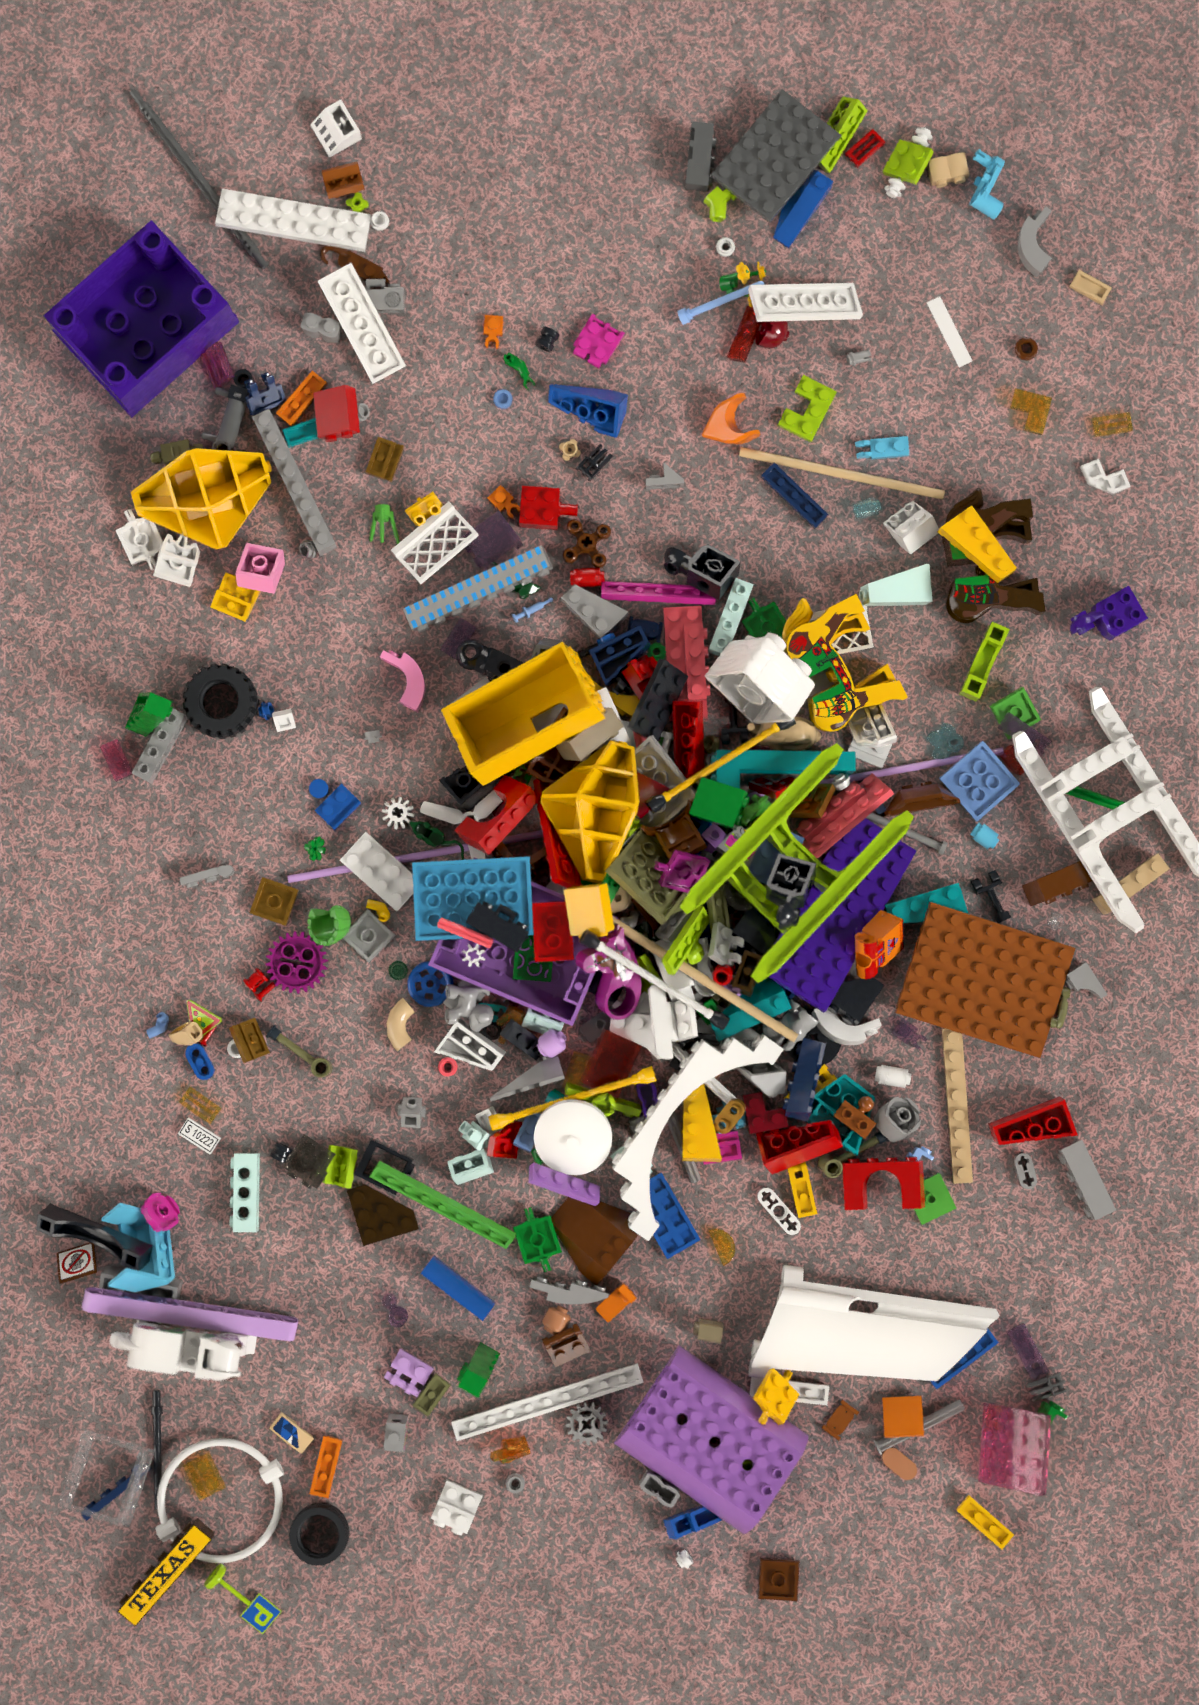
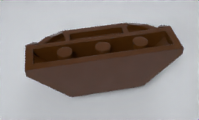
M932 781L920 783V787L914 788L913 785L902 786V790L896 793L882 816L884 818L896 816L906 810L913 813L957 805L960 803V799L939 784H932Z

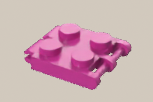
M592 314L573 344L576 347L573 354L583 360L589 355L588 363L599 369L602 364H607L625 332H619L611 327L610 323H604L597 319L595 314Z

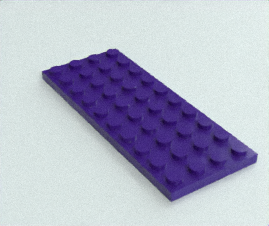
M865 818L828 849L821 863L835 871L843 870L879 834L882 828ZM899 840L781 968L770 975L769 978L823 1013L826 1012L856 959L855 935L862 932V929L880 910H884L916 850ZM814 884L804 908H800V916L823 893ZM781 932L780 935L778 936L777 940L775 941V943H776L785 933H782V932Z

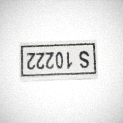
M190 1117L187 1118L178 1132L180 1136L210 1155L221 1140V1137Z

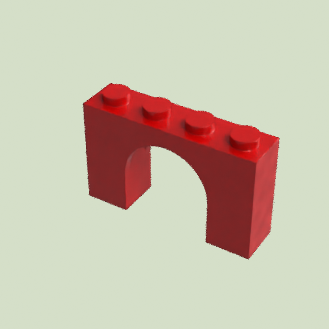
M506 775L493 788L502 801L506 803L503 810L496 817L486 822H477L466 817L454 830L464 843L487 855L501 843L540 800L530 786Z
M888 1157L886 1161H879V1158H867V1162H860L859 1158L848 1159V1162L842 1163L844 1210H865L868 1208L867 1182L870 1176L878 1170L891 1172L899 1180L902 1209L925 1208L923 1160H917V1157H905V1161H898V1157Z

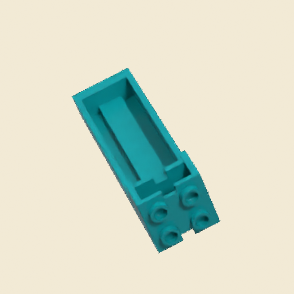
M716 750L714 755L710 757V764L729 754V752L731 753L733 750ZM746 750L713 771L710 780L740 789V774H801L822 751ZM843 751L837 765L827 775H838L840 773L851 775L856 771V752Z

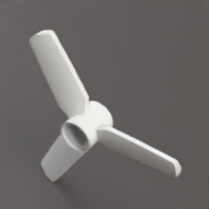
M493 790L475 806L473 812L463 814L458 809L426 801L422 803L420 812L451 824H461L466 817H474L477 822H480V819L487 818L503 801ZM468 845L472 860L474 857L486 859L484 852Z

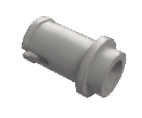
M869 349L855 353L851 351L846 355L848 365L853 367L856 364L872 360L869 357L871 356Z

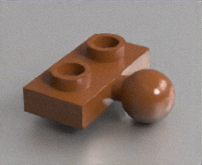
M869 1096L860 1098L858 1109L844 1100L833 1116L859 1136L866 1139L877 1124L864 1114L873 1109V1099Z

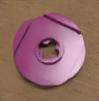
M161 1193L150 1195L141 1207V1213L156 1232L168 1231L179 1222L178 1214L180 1210L177 1203L170 1196L167 1195L165 1197L160 1195Z

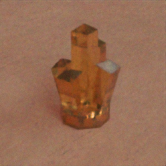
M509 1005L506 1012L497 1019V1025L503 1026L505 1024L506 1026L510 1019H513L522 1026L526 1013L515 1006ZM500 1035L498 1042L500 1045L505 1044L507 1039Z
M525 1435L502 1439L500 1444L502 1448L491 1452L490 1459L493 1462L499 1461L505 1464L531 1454Z

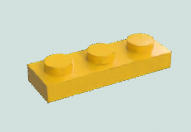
M969 1494L956 1509L1001 1550L1014 1536L1008 1528Z

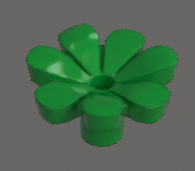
M316 836L314 840H309L304 846V850L308 851L309 859L312 861H320L322 859L321 853L325 854L326 848L322 847L325 841L320 836Z

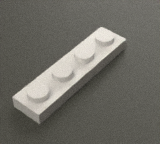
M751 1377L750 1396L754 1397L764 1378ZM789 1380V1384L799 1393L796 1402L827 1405L829 1385Z

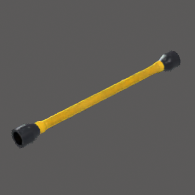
M795 719L788 722L773 723L770 728L764 730V732L762 731V733L743 743V745L735 748L731 753L729 752V754L708 765L698 774L696 773L683 781V783L681 782L677 787L675 786V788L670 789L668 792L665 791L662 794L650 797L645 801L647 807L652 814L663 808L666 802L671 800L673 795L675 796L694 784V782H698L701 777L709 775L721 767V765L723 766V764L727 763V761L729 762L744 753V751L750 749V747L771 736V734L794 726L796 724Z

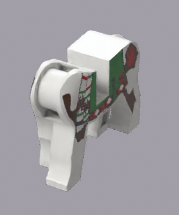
M139 1319L136 1324H133L132 1334L114 1332L110 1337V1345L112 1347L129 1351L127 1366L131 1368L174 1375L179 1371L194 1372L195 1378L229 1381L240 1377L241 1371L238 1370L239 1358L246 1354H254L257 1341L256 1336L236 1333L216 1334L167 1327L160 1322Z

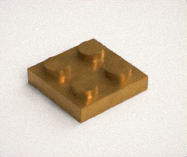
M262 877L249 913L286 926L299 890Z

